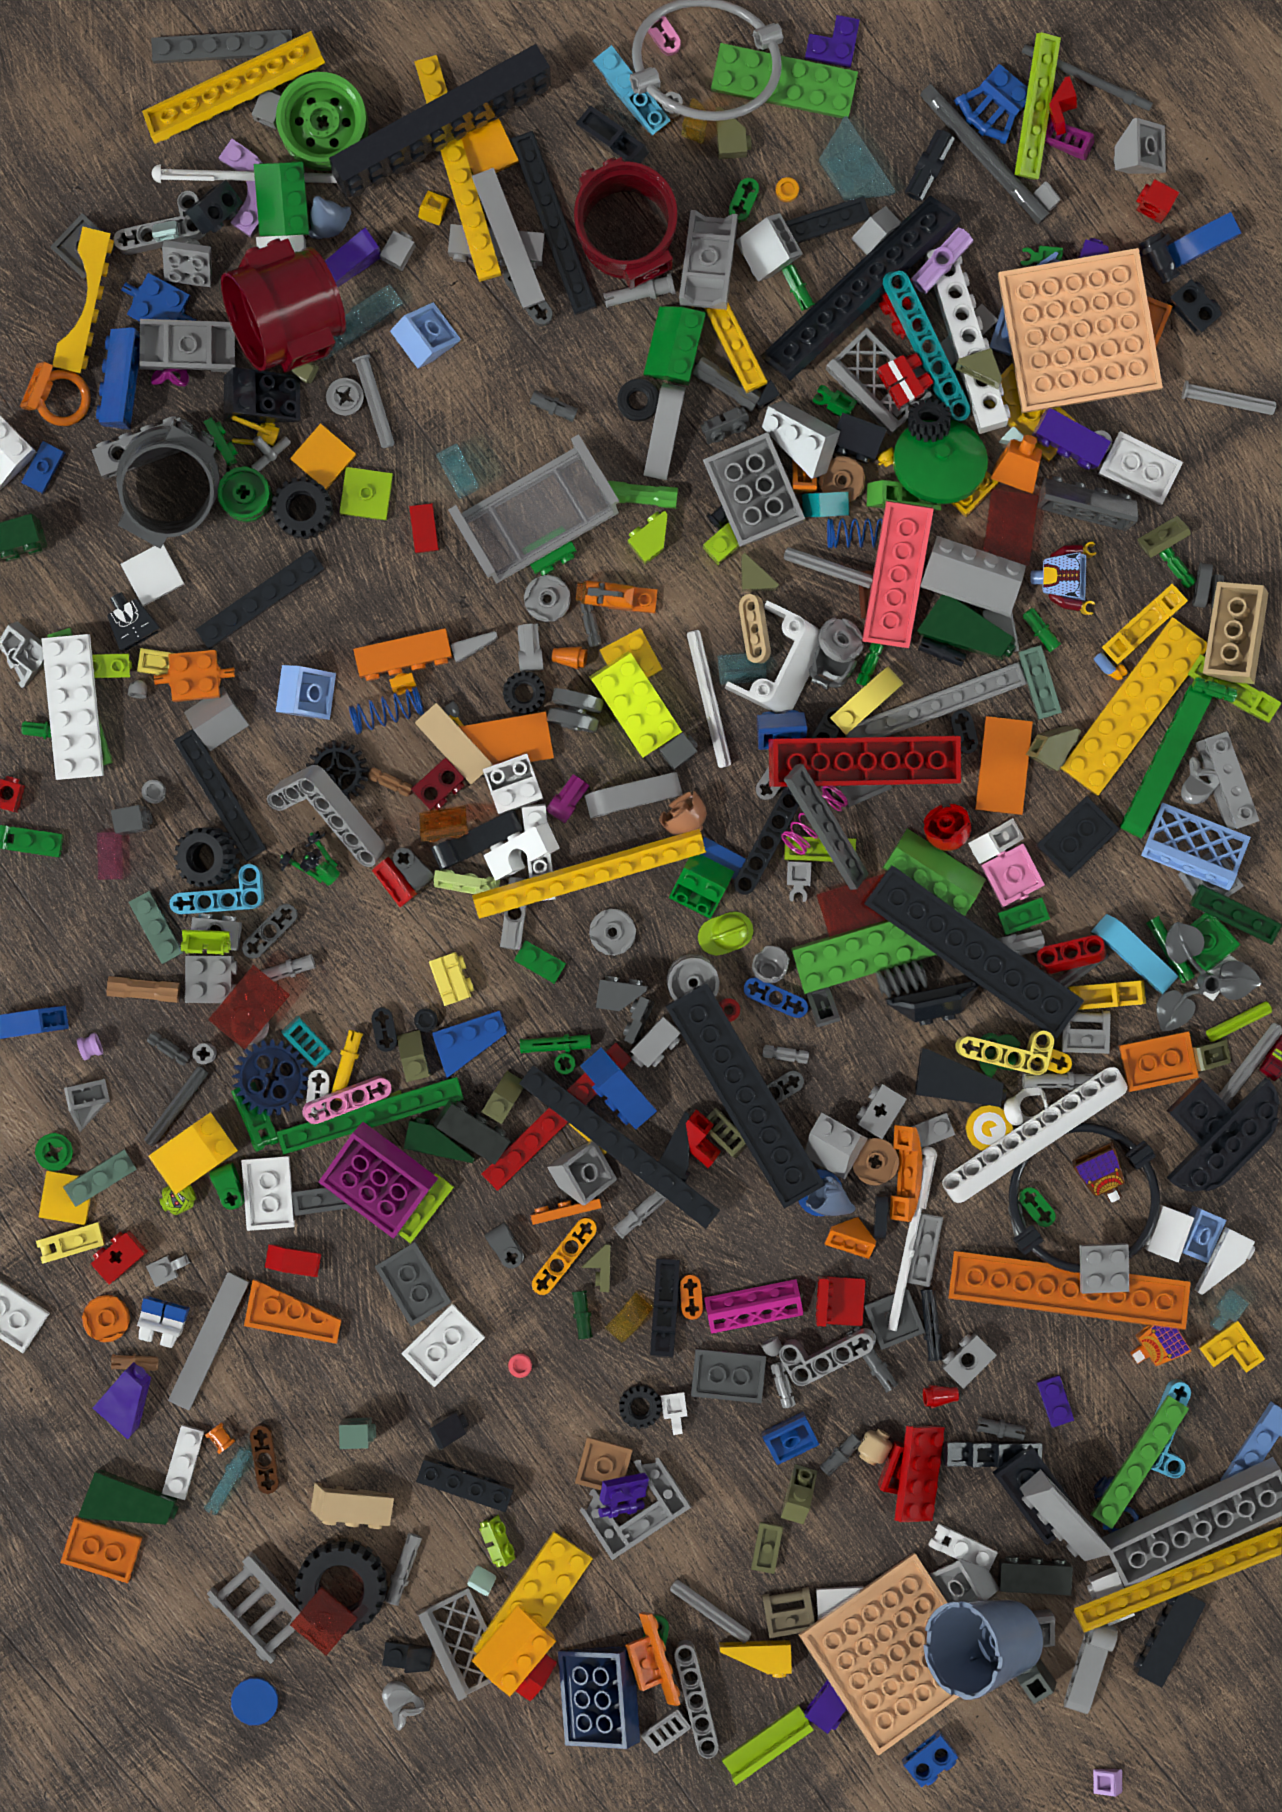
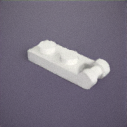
M938 1523L935 1529L937 1533L928 1544L930 1547L958 1560L964 1559L987 1568L988 1571L990 1570L998 1554L996 1550ZM945 1536L951 1538L948 1545L942 1543Z

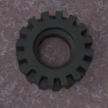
M922 399L919 400V404L915 402L913 407H910L908 412L909 432L911 431L913 437L916 436L917 440L920 441L921 438H924V442H928V439L936 442L937 437L939 440H942L943 435H948V431L951 428V412L949 406L946 407V403L942 402L939 404L937 399L934 402H931V399H927V402H924ZM924 419H934V420H937V421H934V422H925V421H923V420H924Z
M516 672L507 679L503 686L505 703L512 711L522 715L536 712L542 706L545 699L544 684L532 672ZM521 684H528L533 689V697L527 702H521L515 696V690Z
M636 1384V1386H631L627 1391L623 1392L619 1401V1412L623 1421L628 1423L630 1427L646 1429L650 1425H654L655 1421L660 1417L661 1401L658 1393L653 1388H649L648 1385ZM636 1398H644L649 1402L650 1408L646 1414L640 1416L633 1413L631 1404Z

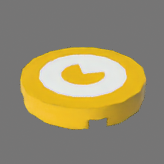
M985 1105L972 1111L967 1118L965 1129L971 1144L983 1151L1012 1132L1013 1126L1006 1119L1004 1110L997 1106Z

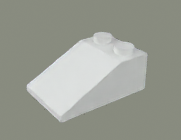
M0 416L1 490L35 457L37 452Z

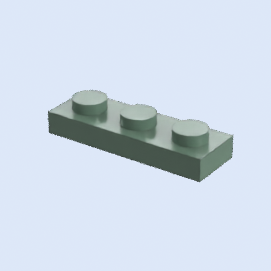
M1042 646L1018 652L1038 720L1062 713Z
M151 891L128 902L162 964L184 953L181 951V947Z
M125 1149L65 1184L63 1188L74 1206L77 1207L137 1169Z

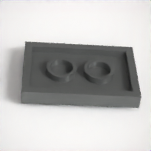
M416 1241L374 1266L411 1327L452 1303Z
M696 1348L691 1396L762 1403L766 1355Z

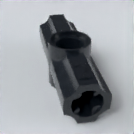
M939 129L934 133L927 150L923 151L914 169L916 171L904 192L909 198L920 202L925 198L933 180H936L945 162L944 159L955 138L950 133Z

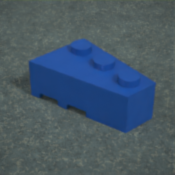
M501 1010L432 1033L447 1078L508 1033Z
M602 1047L580 1065L595 1083L592 1086L594 1091L601 1098L604 1095L607 1097L605 1103L613 1112L616 1109L619 1110L620 1113L617 1116L625 1125L630 1123L637 1129L657 1112Z

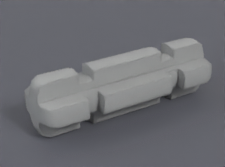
M764 1045L763 1057H776L775 1059L791 1062L796 1060L798 1063L806 1064L809 1059V1052Z
M776 1362L771 1365V1370L776 1375L774 1380L778 1394L782 1396L780 1399L782 1407H793L796 1403L794 1396L790 1394L792 1389L788 1375L784 1373L786 1369L782 1362Z

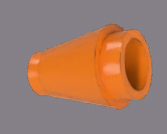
M581 646L554 648L552 662L579 670L586 667L588 652L587 649H582Z

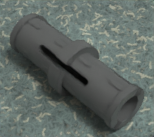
M537 390L534 391L529 403L548 411V414L552 416L555 414L570 422H573L578 408L559 401L560 398H552Z
M979 1416L977 1422L987 1426L977 1425V1432L995 1434L998 1438L1005 1436L1021 1441L1024 1440L1025 1435L1015 1431L1026 1432L1025 1425L1006 1423L1003 1419L996 1421Z
M852 1432L839 1447L836 1446L833 1449L834 1452L820 1465V1468L831 1477L844 1462L847 1463L850 1460L849 1457L861 1445V1439Z

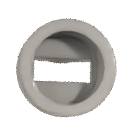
M142 680L131 682L128 688V695L133 698H146L147 685Z
M778 1336L772 1337L761 1344L764 1352L769 1356H777L782 1348Z

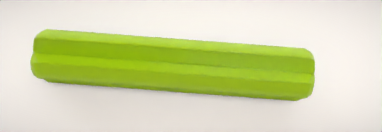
M1263 1002L1208 1029L1206 1035L1210 1042H1214L1272 1013V1008L1268 1002Z

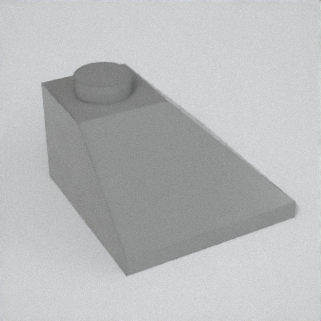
M1134 118L1115 145V170L1128 174L1166 173L1165 126Z
M593 1141L563 1154L547 1167L558 1187L581 1205L589 1203L617 1180L599 1146Z
M964 1559L929 1573L947 1603L955 1601H987L999 1590L987 1568Z

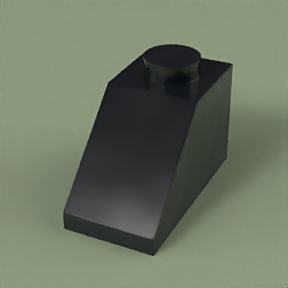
M455 1410L433 1421L429 1430L439 1450L467 1434L468 1430L466 1427L469 1426V1423L464 1413L459 1414L458 1410Z

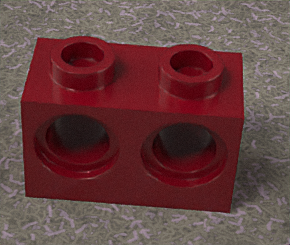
M445 757L411 790L429 810L432 811L435 808L438 811L448 802L445 799L451 793L457 794L465 786L463 782L466 779ZM453 772L455 774V781L449 785L444 784L442 780L444 773ZM433 787L437 789L438 796L430 801L426 799L425 792L428 788Z

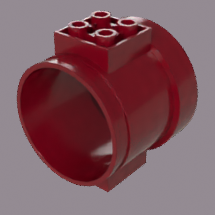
M615 157L603 162L602 167L596 170L590 168L581 174L582 177L579 178L580 190L574 206V221L577 236L589 261L604 274L625 279L630 290L672 270L673 258L669 252V247L676 231L677 204L673 191L666 180L650 167L636 162H624L622 157L618 159ZM618 192H634L646 196L660 208L667 222V231L661 243L652 252L634 260H617L602 254L592 245L584 229L586 219L592 208L606 196Z
M280 238L268 242L266 247L259 249L256 246L248 249L238 268L223 273L221 277V291L228 319L244 354L259 371L281 364L284 372H288L328 356L336 343L333 337L341 336L345 332V312L336 282L324 259L313 247H306L302 251L294 252L288 238L282 241Z

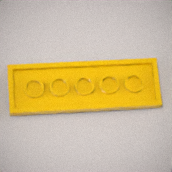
M553 1531L475 1644L473 1651L479 1652L517 1605L546 1628L592 1561V1556Z

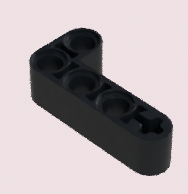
M514 809L451 840L448 839L430 849L440 870H443L483 852L499 842L507 840V837L512 834L522 833L524 828Z

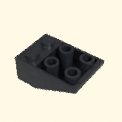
M232 367L224 375V421L236 422L231 419L233 415L252 423L301 421L300 378L297 375Z

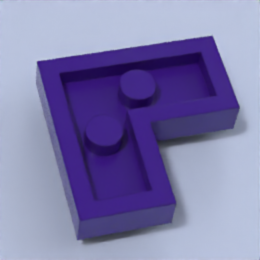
M837 15L832 38L809 34L805 59L851 68L860 19Z

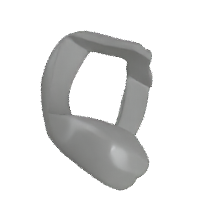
M1192 757L1189 763L1190 776L1182 786L1181 796L1186 803L1200 804L1209 798L1212 792L1220 785L1215 770L1201 769L1198 759ZM1211 775L1212 782L1207 783L1199 776Z
M392 1681L383 1689L382 1699L392 1713L393 1724L398 1731L406 1724L407 1716L420 1714L425 1708L423 1700L416 1696L403 1682ZM413 1702L415 1704L416 1708L403 1709L400 1712L402 1707L407 1703Z

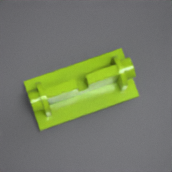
M92 654L94 678L130 677L132 661L129 660V654Z
M182 930L183 942H181V951H185L186 954L202 953L203 949H207V954L224 955L231 950L230 931Z
M496 1515L490 1521L484 1520L480 1522L481 1527L479 1530L485 1544L492 1541L494 1544L487 1548L492 1563L496 1564L497 1567L503 1565L505 1567L515 1560L514 1548L508 1540L505 1525L500 1520L499 1515Z

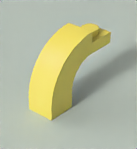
M888 666L830 718L847 735L904 683Z

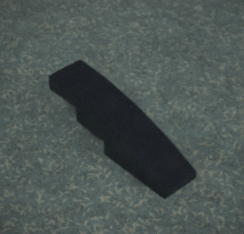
M656 1259L650 1357L674 1358L680 1260Z
M944 1442V1466L999 1468L1030 1444L1042 1459V1443Z

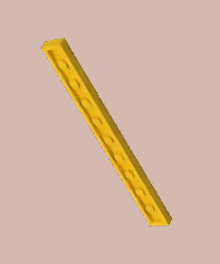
M437 55L414 61L426 104L448 92ZM454 139L447 143L446 147L440 151L479 282L502 275L479 196L472 179L462 139Z
M696 829L472 895L480 919L703 854L706 851L700 829Z
M1282 1526L1074 1608V1613L1083 1632L1085 1633L1281 1555Z

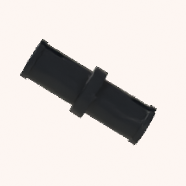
M923 636L921 643L929 647L920 644L918 651L937 657V660L940 662L944 660L962 668L964 663L962 660H965L966 653L947 647L948 644L946 643L942 645Z

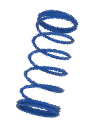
M843 518L839 522L837 539L835 537L833 519H828V548H833V540L834 547H838L840 527L842 521L845 528L846 542L848 548H850L851 546L852 531L855 521L858 529L860 547L863 548L865 529L868 521L871 531L873 548H875L879 522L881 520L882 523V518H879L877 521L875 538L873 535V529L870 519L867 518L865 520L862 533V541L859 523L856 518H854L852 521L849 539L846 522Z
M412 687L415 702L409 690L406 689L409 717L395 692L393 697L396 720L384 696L381 697L384 724L372 700H369L372 728L359 703L357 704L358 716L354 706H349L350 716L356 733L358 735L362 733L360 711L369 729H374L372 707L381 725L386 726L384 703L395 723H398L399 720L397 701L405 717L410 719L409 697L417 713L422 716L424 708L417 687Z

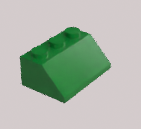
M303 162L253 164L259 236L309 234Z
M660 306L643 375L689 386L706 313L684 307Z

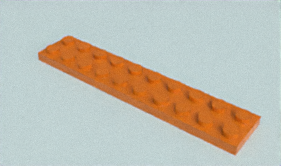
M954 1251L948 1299L1185 1330L1191 1282L1129 1274V1292L1082 1294L1080 1292V1273L1065 1271L1048 1263Z

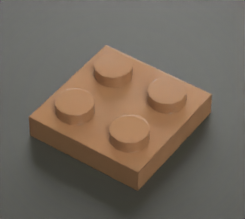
M587 1436L575 1484L601 1490L603 1481L625 1477L633 1448Z

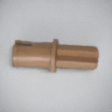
M136 1353L133 1356L112 1354L111 1370H126L133 1362L148 1371H156L159 1366L158 1357L136 1356Z

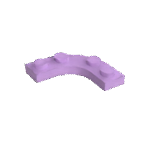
M233 139L230 140L219 156L220 161L235 171H254L253 164L262 163L255 154ZM246 181L248 186L247 197L231 221V224L251 238L259 227L255 181Z

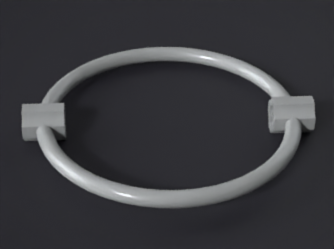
M725 0L672 1L653 11L638 28L632 47V60L635 73L630 74L629 79L635 94L648 92L666 108L693 119L721 121L744 116L764 104L777 87L782 68L781 54L778 44L782 43L784 38L782 29L778 23L765 25L748 10ZM711 7L733 13L755 28L753 37L758 49L764 50L769 48L772 57V72L769 82L755 99L734 109L704 111L684 106L673 101L658 90L661 81L659 73L655 68L649 67L644 69L641 51L646 33L661 17L682 8Z

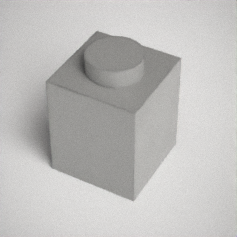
M273 89L259 95L251 114L254 121L274 129L277 128L276 109L282 95L281 92Z
M393 231L380 254L381 260L403 271L416 248L414 241H412L413 237L403 231L400 233Z

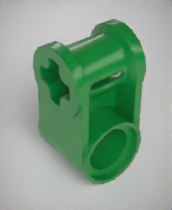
M231 1162L209 1172L223 1207L229 1210L241 1207L245 1202L244 1191L234 1164ZM231 1194L237 1195L238 1199L235 1200V1203L228 1201V1198L231 1197Z

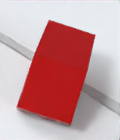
M1070 76L1064 78L1049 103L1050 118L1057 136L1066 133L1065 119L1062 112L1077 108V96Z
M696 1109L686 1122L690 1153L709 1168L721 1151L705 1138L714 1124Z
M268 1244L265 1268L285 1273L318 1277L321 1254L305 1249H290L275 1244Z

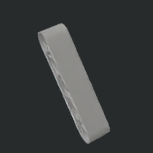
M681 1640L674 1649L675 1661L697 1751L703 1758L708 1759L717 1754L718 1739L695 1646L691 1641ZM683 1648H688L692 1652L687 1658L681 1657L678 1653ZM689 1671H693L697 1674V1678L693 1681H688L684 1675ZM698 1694L702 1696L703 1700L698 1704H694L690 1701V1697ZM700 1717H704L709 1721L704 1727L698 1726L695 1722ZM706 1740L714 1743V1746L709 1750L703 1749L701 1746Z

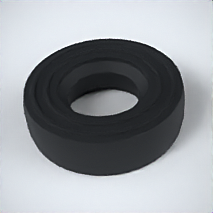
M632 379L626 382L618 392V408L622 415L631 421L641 422L648 420L656 413L659 394L655 386L649 381ZM636 391L643 392L647 396V404L642 409H635L629 403L630 395Z

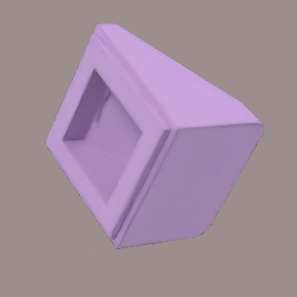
M1121 1769L1093 1770L1094 1794L1116 1797L1122 1793Z

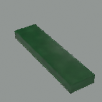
M1199 884L1189 905L1270 945L1273 944L1282 927L1281 923L1202 884Z

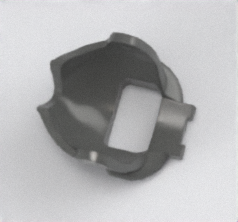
M819 645L813 658V665L809 668V674L812 677L811 682L823 686L826 690L829 687H843L853 673L857 661L852 660L841 663L832 660ZM819 674L824 675L834 681L832 682L825 680L824 678L820 677Z

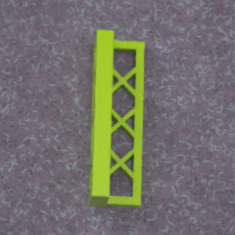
M798 1704L723 1757L722 1762L731 1773L733 1782L737 1785L814 1730L813 1725L805 1717L804 1711Z

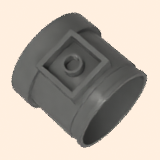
M174 419L171 426L153 427L137 435L124 449L117 468V489L123 508L118 526L160 549L167 537L180 536L198 527L208 515L218 494L219 468L214 456L216 450L214 437L203 430L201 433L193 430V425L184 419H180V421ZM160 447L176 448L187 452L202 465L209 479L210 491L206 501L199 510L182 520L160 521L145 515L133 504L126 489L125 474L131 463L144 452Z

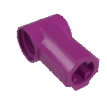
M573 774L561 792L557 793L552 799L546 811L565 824L576 809V804L583 797L589 785Z

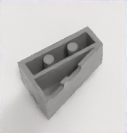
M784 400L768 406L762 428L769 433L811 479L827 473L840 431Z

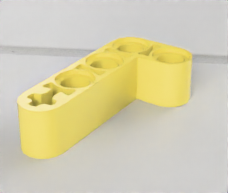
M1036 1030L1029 1038L1027 1050L971 1036H962L957 1040L955 1048L959 1055L966 1058L1034 1075H1041L1047 1071L1054 1038L1047 1031ZM1041 1034H1044L1047 1038V1043L1044 1047H1039L1036 1043L1037 1037ZM968 1040H970V1045L979 1047L978 1052L967 1050V1053H965L966 1049L962 1048L963 1043L967 1044ZM989 1046H993L996 1050L995 1056L991 1059H987L985 1056V1050ZM1011 1052H1016L1019 1059L1016 1064L1011 1065L1008 1062V1055ZM1038 1057L1041 1060V1067L1038 1070H1033L1031 1068V1061Z

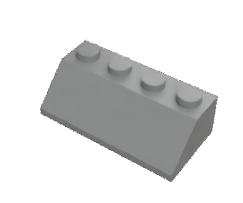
M936 536L920 587L1010 617L1023 580L1026 565Z
M1041 1469L1020 1487L1024 1494L1022 1500L1030 1509L1035 1507L1039 1511L1036 1515L1045 1525L1050 1523L1054 1527L1051 1531L1060 1541L1063 1539L1067 1541L1068 1545L1066 1547L1074 1557L1079 1555L1084 1561H1088L1113 1552L1100 1533Z

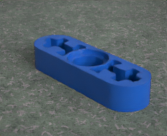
M750 978L744 984L743 989L747 997L794 1018H801L808 1011V1004L803 998L770 983H764L758 978ZM756 981L759 983L758 987L765 990V986L770 987L765 994L764 1001L760 999L763 994L755 992L754 995L750 994V989L747 988L749 984H754ZM779 991L782 994L783 999L780 1004L774 1005L769 1001L771 992ZM787 995L791 996L789 1001L792 1003L802 1002L801 1006L804 1008L802 1012L798 1011L797 1014H794V1009L790 1006H786V1010L781 1008L786 1002Z

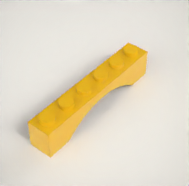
M82 226L77 251L83 261L87 275L86 303L75 327L57 343L53 360V367L76 373H81V369L86 370L89 356L84 354L86 346L91 347L94 333L89 331L91 323L96 324L99 310L94 308L96 299H102L104 286H100L101 276H107L109 263L105 262L106 253H112L114 240L110 239L111 233Z

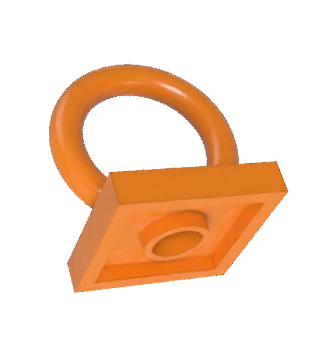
M46 362L37 363L20 407L28 411L36 410L37 408L40 415L46 421L57 426H70L78 423L87 414L91 403V394L87 383L75 372L64 369L52 371L53 365ZM57 379L72 381L81 392L79 409L67 417L54 415L47 409L44 402L51 391L53 381Z

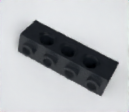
M427 1455L423 1459L416 1480L417 1483L505 1513L514 1489L512 1484Z

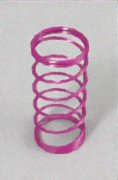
M823 786L822 797L835 810L842 811L841 807H846L848 804L845 795L834 786ZM826 788H829L836 794H838L844 803H841L834 797H832V795L827 791ZM830 801L836 804L839 807V809L836 808ZM804 813L798 815L799 822L791 823V831H785L781 835L784 843L794 852L801 855L807 852L806 848H810V844L803 837L794 833L793 824L801 825L811 837L818 839V835L810 827L802 824L800 816L805 815ZM786 836L796 841L803 851L791 844Z

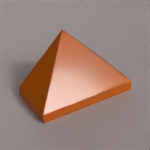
M856 1217L832 1226L824 1245L869 1259L876 1245V1240L861 1220Z

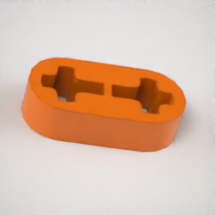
M687 1274L680 1281L681 1309L686 1318L694 1320L700 1317L703 1311L701 1282L696 1275ZM688 1279H692L693 1283H697V1286L693 1287V1295H689L688 1287H684ZM694 1298V1305L699 1306V1310H695L694 1315H690V1311L685 1310V1307L690 1305L689 1299Z

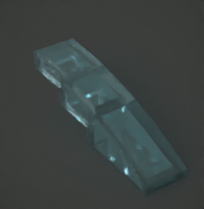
M390 284L351 308V311L345 315L346 329L344 334L333 337L336 343L328 356L323 358L324 361L365 334L403 305L402 300Z

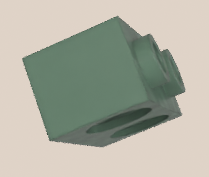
M372 1417L343 1418L339 1424L340 1449L369 1448L371 1442H374V1438H376V1424H372Z

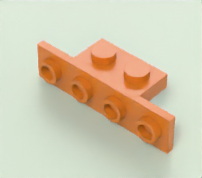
M641 1612L639 1616L646 1636L625 1645L639 1690L644 1691L661 1684L667 1704L681 1705L679 1701L680 1691L672 1678L673 1669L664 1653L666 1647L657 1631L659 1628L658 1622L652 1613Z

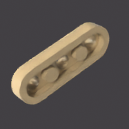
M746 594L739 602L746 655L751 662L762 664L769 659L771 654L764 604L759 596Z

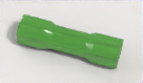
M608 481L619 499V503L647 504L676 509L678 488Z

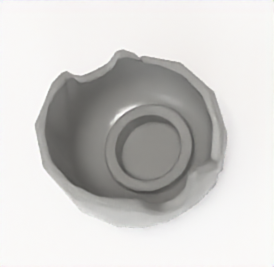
M765 946L761 952L755 955L752 971L755 977L762 982L776 983L786 975L789 958L780 947Z

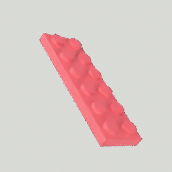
M886 501L862 637L863 642L909 648L934 510L932 507Z

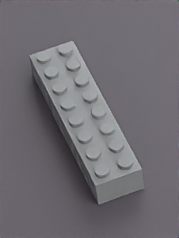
M1271 1457L1104 1536L1103 1539L1113 1551L1109 1556L1125 1588L1153 1577L1282 1516V1472L1275 1459Z

